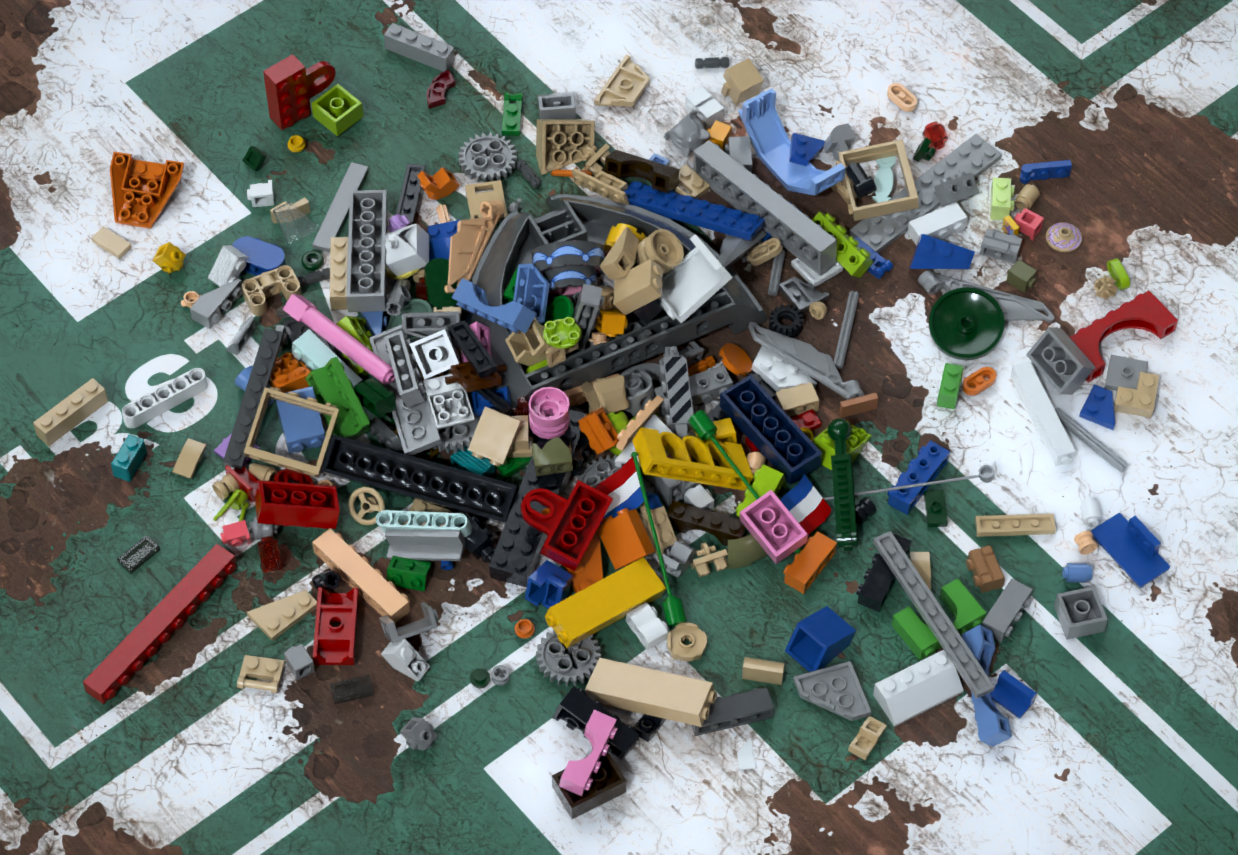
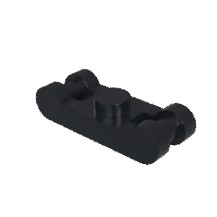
M585 434L572 455L573 471L570 473L573 476H580L582 474L583 463L588 461L590 454L594 453Z

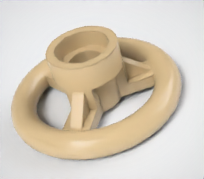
M361 487L350 496L348 507L351 516L356 522L362 525L376 524V516L373 519L366 520L363 519L364 515L374 511L379 513L385 510V503L378 491L370 487ZM365 493H370L373 496L366 497ZM357 496H359L361 501V510L358 514L354 508Z

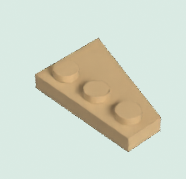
M304 590L248 611L247 616L273 642L317 608V601Z

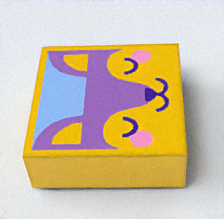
M1011 216L1004 217L1002 230L1008 235L1014 234L1018 236L1020 227Z

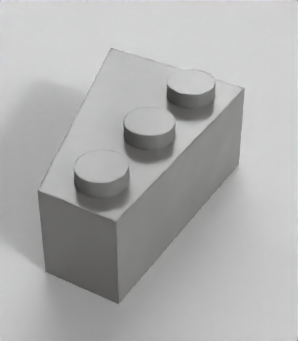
M459 311L402 313L403 333L422 339L460 322ZM451 337L455 348L459 349V347Z

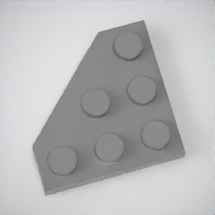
M851 661L793 677V682L800 698L850 721L871 716V709Z

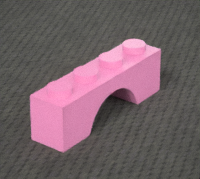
M597 710L593 711L584 732V736L591 743L592 752L582 760H569L561 776L559 787L580 796L583 795L585 790L589 791L593 782L591 776L593 772L597 774L602 763L599 759L601 755L606 756L610 746L607 743L609 739H614L618 730L615 727L617 719Z

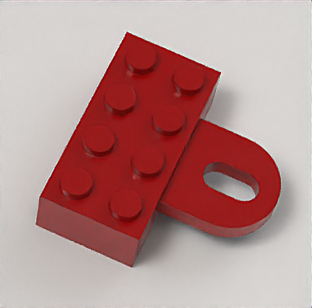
M292 54L264 70L263 74L271 120L281 130H284L310 115L309 99L330 86L335 78V68L329 62L321 61L306 69Z
M289 469L278 471L275 474L274 481H258L255 495L258 523L336 529L340 512L336 486L313 485V480L309 475ZM292 479L297 481V483H288V480Z
M578 480L568 500L543 488L529 491L522 500L520 511L527 524L548 535L540 554L575 572L613 498ZM536 501L548 507L549 514L543 515L531 508L530 503Z

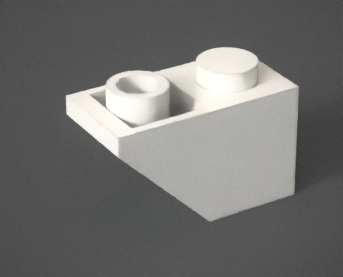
M406 639L394 643L390 642L381 653L394 669L415 681H420L430 668V665Z

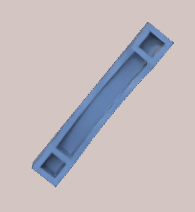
M463 278L451 297L457 301L456 305L462 309L468 310L475 315L477 314L495 324L497 323L514 333L520 331L526 334L537 314L515 301L501 306H490L485 290Z
M978 625L961 634V637L989 677V667L995 651L993 632L988 628ZM972 693L971 699L974 704L980 741L994 747L1012 738L1009 719L1003 716L996 708L991 694L988 693L976 699Z

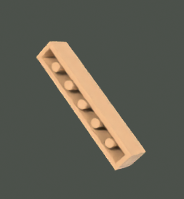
M330 528L312 542L314 553L335 573H338L352 589L358 588L359 595L381 616L387 615L395 624L410 612V600L403 593L400 594L391 581L387 582L383 578L382 573L378 569L372 568L364 556L361 557L357 554L356 549L351 544L348 545L340 533H335Z

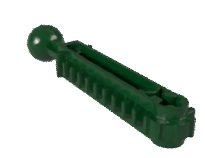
M837 418L831 421L827 429L828 436L835 443V455L831 456L837 545L838 548L843 547L844 551H851L853 546H858L851 454H847L846 441L851 436L852 428L848 421Z

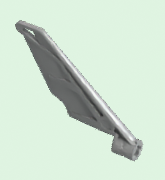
M931 270L925 271L918 278V282L929 295L937 293L942 288L946 292L963 287L982 290L998 302L1004 315V321L1044 320L1052 323L1055 318L1042 302L935 274ZM1039 311H1044L1047 314V316L1040 313Z
M749 322L748 328L754 341L846 398V400L864 396L857 380L842 381L830 355L818 352L809 343L762 328L755 322Z

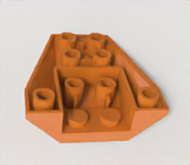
M113 152L110 178L115 223L151 229L180 183L184 163L166 160L165 164L135 160L131 154Z

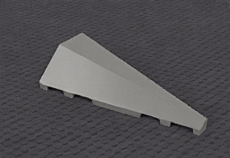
M761 229L751 241L725 234L726 237L720 249L721 255L718 258L719 262L726 269L738 261L746 252L757 246L767 234Z

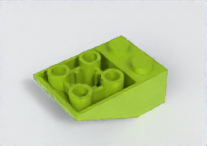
M851 425L852 432L846 441L847 454H851L853 463L872 435L866 433L864 429ZM826 428L814 438L813 443L822 452L821 465L832 470L831 456L835 455V443L828 436V428Z

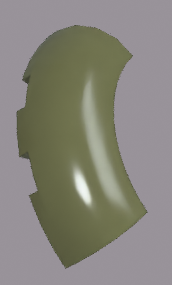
M752 534L743 538L728 540L727 569L750 566L752 562L768 556Z

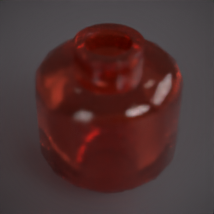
M932 122L924 127L922 136L931 140L929 147L935 148V150L945 147V143L948 141V134L943 124Z

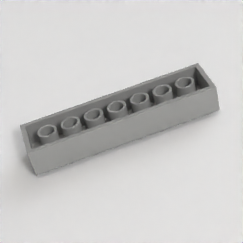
M386 190L350 191L346 293L348 312L386 311L387 267L385 266V235L387 234L388 225Z

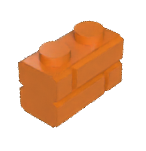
M602 407L578 420L581 432L587 436L590 447L597 454L618 443V434Z

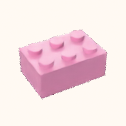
M772 490L740 512V521L775 564H778L808 541V534Z

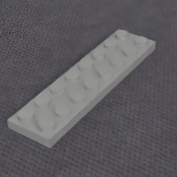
M402 325L369 338L373 353L390 366L392 364L384 337L401 331ZM404 333L405 337L408 339L409 335ZM396 379L392 383L384 385L388 391L392 390L396 395V409L392 411V415L404 454L412 456L442 444L426 393L423 394L424 402L407 408L399 394Z

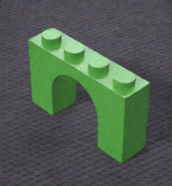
M957 578L943 586L940 598L953 613L955 621L952 624L960 636L978 625L982 626L986 612L961 581ZM910 606L893 615L892 627L919 660L934 655L937 650L942 648L930 628L920 620Z

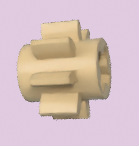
M1105 275L1103 278H1099L1094 284V289L1097 291L1095 295L1106 300L1109 297H1113L1117 292V286L1114 284L1116 280Z

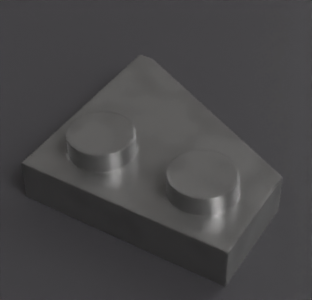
M796 277L779 284V290L792 306L796 307V311L799 309L801 313L809 310L811 303L824 302L830 296L829 293H821L815 290V286L804 283Z

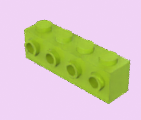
M818 212L812 221L819 224L823 230L833 235L837 240L836 260L852 276L861 278L874 262L870 258L871 254L866 249H861L858 246L859 242L854 237H849L846 234L847 230L842 225H837L834 222L836 219L830 213Z

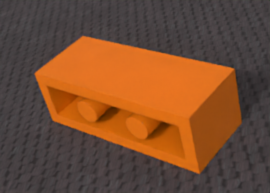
M818 531L813 537L810 536L807 543H805V548L795 555L794 562L788 564L784 569V583L805 594L836 554L837 542Z

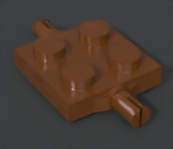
M469 362L451 365L450 373L453 376L445 377V383L447 385L459 383L466 392L502 385V378L498 373L507 372V366L505 364L497 366V372L480 378Z

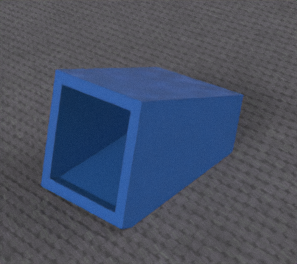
M826 606L797 623L785 652L809 672L823 669L850 645L856 630Z

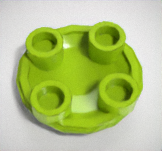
M572 317L547 321L543 331V338L552 347L559 349L569 348L579 342L581 329Z

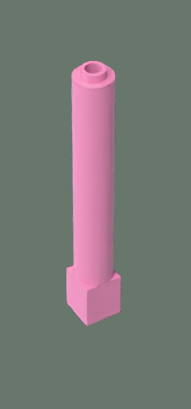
M292 294L283 308L286 313L298 322H303L382 384H390L395 380L392 366L318 311V307L302 295Z

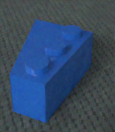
M920 234L908 269L967 270L970 268L975 251Z

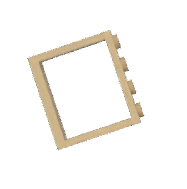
M903 139L838 152L839 161H836V165L842 163L845 169L853 162L863 163L897 155L908 197L857 207L851 181L845 173L841 185L846 187V189H843L845 200H849L850 204H847L849 215H853L854 221L919 208L918 195Z
M265 387L246 443L244 455L248 458L319 478L340 411L337 409V406L331 405V403L323 405L318 403L317 399L311 397L303 399L294 392L286 394L277 387H270V389ZM270 398L332 416L316 466L254 448Z

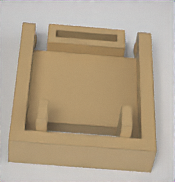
M501 180L465 185L470 219H475V217L483 218L480 213L481 203L493 200L502 201L504 204L503 218L507 216ZM493 189V191L476 193V191Z

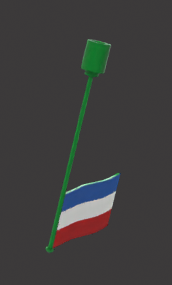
M700 410L693 414L688 422L701 440L713 441L754 497L759 499L758 494L715 439L717 427L705 411ZM805 474L800 482L780 499L808 535L826 520L832 510ZM798 548L794 553H800L801 548Z
M632 452L631 458L595 489L613 498L603 519L611 515L615 518L618 516L617 512L628 508L629 511L637 510L645 503L668 597L665 598L662 606L667 626L675 627L680 623H687L681 598L672 596L637 459L638 453Z

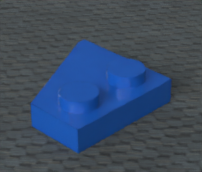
M1094 384L1080 411L1079 417L1114 430L1115 417L1112 391Z

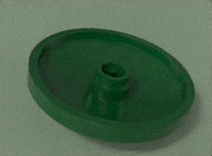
M970 287L953 289L942 295L931 309L929 315L930 336L937 348L944 354L959 360H975L989 354L999 344L1004 332V315L998 302L988 293Z

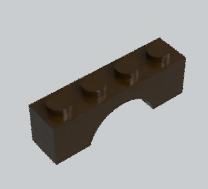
M615 150L606 156L604 170L605 173L618 178L639 177L646 179L652 184V189L669 193L678 186L680 169L619 150Z
M672 500L667 513L673 531L685 534L689 530H702L715 536L725 546H728V540L746 536L747 528L739 519Z

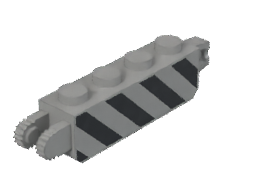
M676 346L665 347L663 364H659L660 376H664V381H661L662 393L666 392V398H663L664 409H668L666 426H670V430L682 439L688 436V432L693 429L688 420L694 414L687 360L684 356H679Z

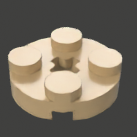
M680 623L668 633L667 649L675 660L686 662L699 660L706 651L707 636L704 631L702 632L693 623ZM685 639H689V642H692V644L684 645L682 642Z

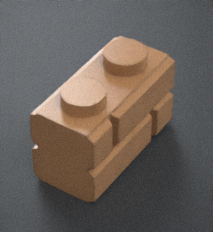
M991 546L971 550L966 559V567L968 571L972 570L975 587H979L981 593L1002 588L1005 577Z

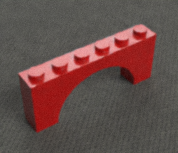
M1148 290L1143 294H1138L1130 302L1123 303L1120 308L1115 311L1111 310L1103 318L1094 320L1088 327H1083L1076 334L1068 337L1095 366V369L1085 379L1089 383L1103 375L1106 363L1102 360L1098 347L1108 335L1122 329L1134 328L1146 330L1163 339L1176 330L1178 319Z

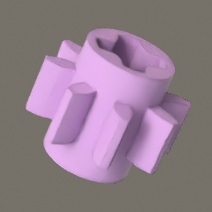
M396 214L388 220L390 225L387 228L390 232L406 227L410 224V221L405 215L401 217L400 214Z

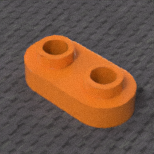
M982 367L966 377L962 385L964 393L975 396L992 386L996 381V371L991 367Z

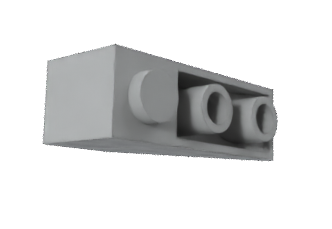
M237 279L200 296L190 308L192 320L211 329L214 324L219 322L224 312L231 308L236 298L242 295L241 280Z

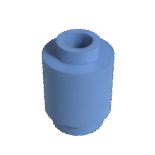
M1067 563L1066 567L1062 569L1063 579H1066L1067 583H1086L1091 581L1092 566L1087 565V563Z

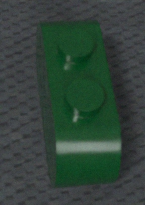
M435 258L429 261L424 268L427 300L433 310L434 307H437V310H442V307H459L456 305L457 301L451 298L454 293H446L444 289L448 284L449 260L445 258ZM458 280L451 285L453 289L457 288Z

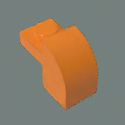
M443 167L433 176L424 171L417 175L421 181L419 183L420 186L424 189L429 199L432 200L446 197L460 186L453 173Z

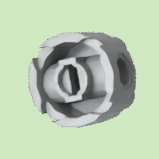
M634 370L621 374L624 376L626 399L629 402V407L624 411L629 412L632 416H636L641 409L644 411L646 403L649 400L653 401L655 396L650 375L644 371L639 370V373H634Z

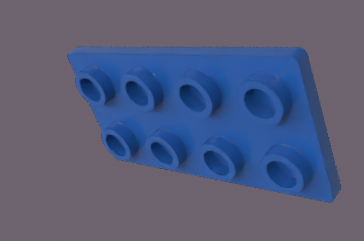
M1117 513L1091 530L1093 538L1140 588L1170 569V565L1158 554L1161 542L1136 516L1130 518L1128 522L1121 513Z

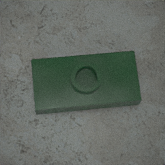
M924 491L928 528L947 527L944 491Z

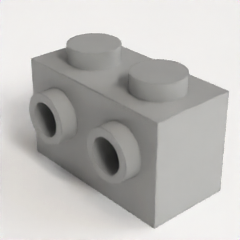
M965 172L954 175L955 179L951 180L950 177L940 180L941 184L934 186L941 207L980 193L973 173L966 175Z

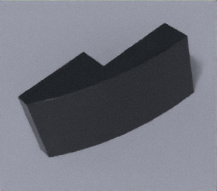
M643 714L633 728L639 734L638 737L649 742L666 719Z

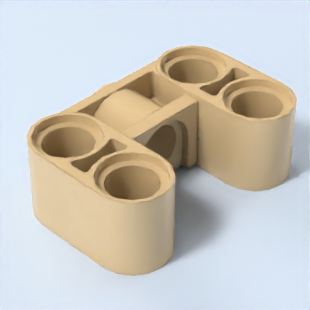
M287 265L246 279L242 283L244 300L254 316L266 314V298L282 292L288 301L292 294L302 295L300 282L293 269Z

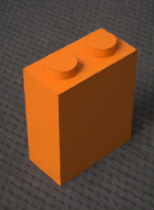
M628 508L620 510L617 512V517L613 518L611 515L602 519V524L597 528L615 570L655 552L636 509L629 511Z

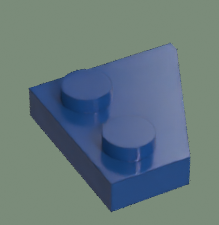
M793 133L791 136L789 162L807 166L817 156L818 152L824 148L825 141Z

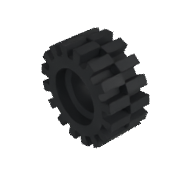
M780 305V309L778 306L775 307V311L772 310L769 317V329L791 338L799 336L803 327L801 311L799 309L796 311L795 306L791 309L790 305H787V308H784V305ZM787 319L792 321L793 324L784 326L779 321Z

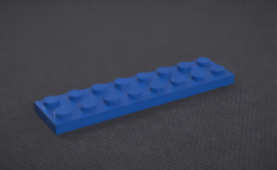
M632 181L628 185V189L624 191L629 205L638 206L667 218L749 241L765 225V219L756 214H748L738 209L727 208L724 205L712 204L706 200H698L688 195L677 194L674 191L665 193L652 189V186L642 184L641 182Z

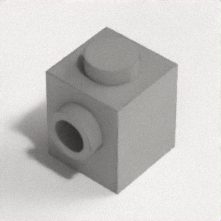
M302 644L293 646L284 652L285 662L296 680L315 672L313 661Z

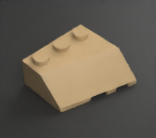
M537 119L536 157L540 174L543 175L564 166L583 161V148L585 146L591 148L594 146L595 121L590 119Z

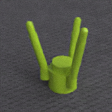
M236 489L213 520L216 521L219 517H222L230 507L235 510L242 508L239 521L244 520L246 509L249 506V503L246 502L248 495L244 491Z

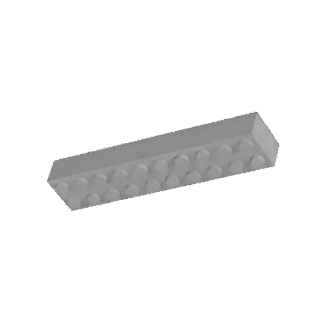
M708 140L693 151L694 171L711 185L710 188L734 208L764 218L765 225L762 230L768 232L772 238L779 239L783 247L821 276L836 264L837 240L833 235L828 234L819 224L814 223L806 214L800 212L795 205L786 201L781 194H777L768 184L763 183L755 174L749 172L743 164H739L717 144Z

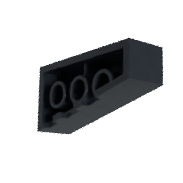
M573 686L559 704L552 718L556 721L564 720L567 722L566 727L571 730L579 729L583 735L594 710L617 719L615 727L618 730L614 739H609L607 744L610 745L608 752L622 760L639 734L635 728L620 721L616 714L604 709L600 702L589 698L584 690Z

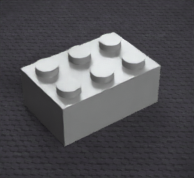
M1048 327L1026 354L1060 394L1073 395L1095 369L1091 361L1061 328Z

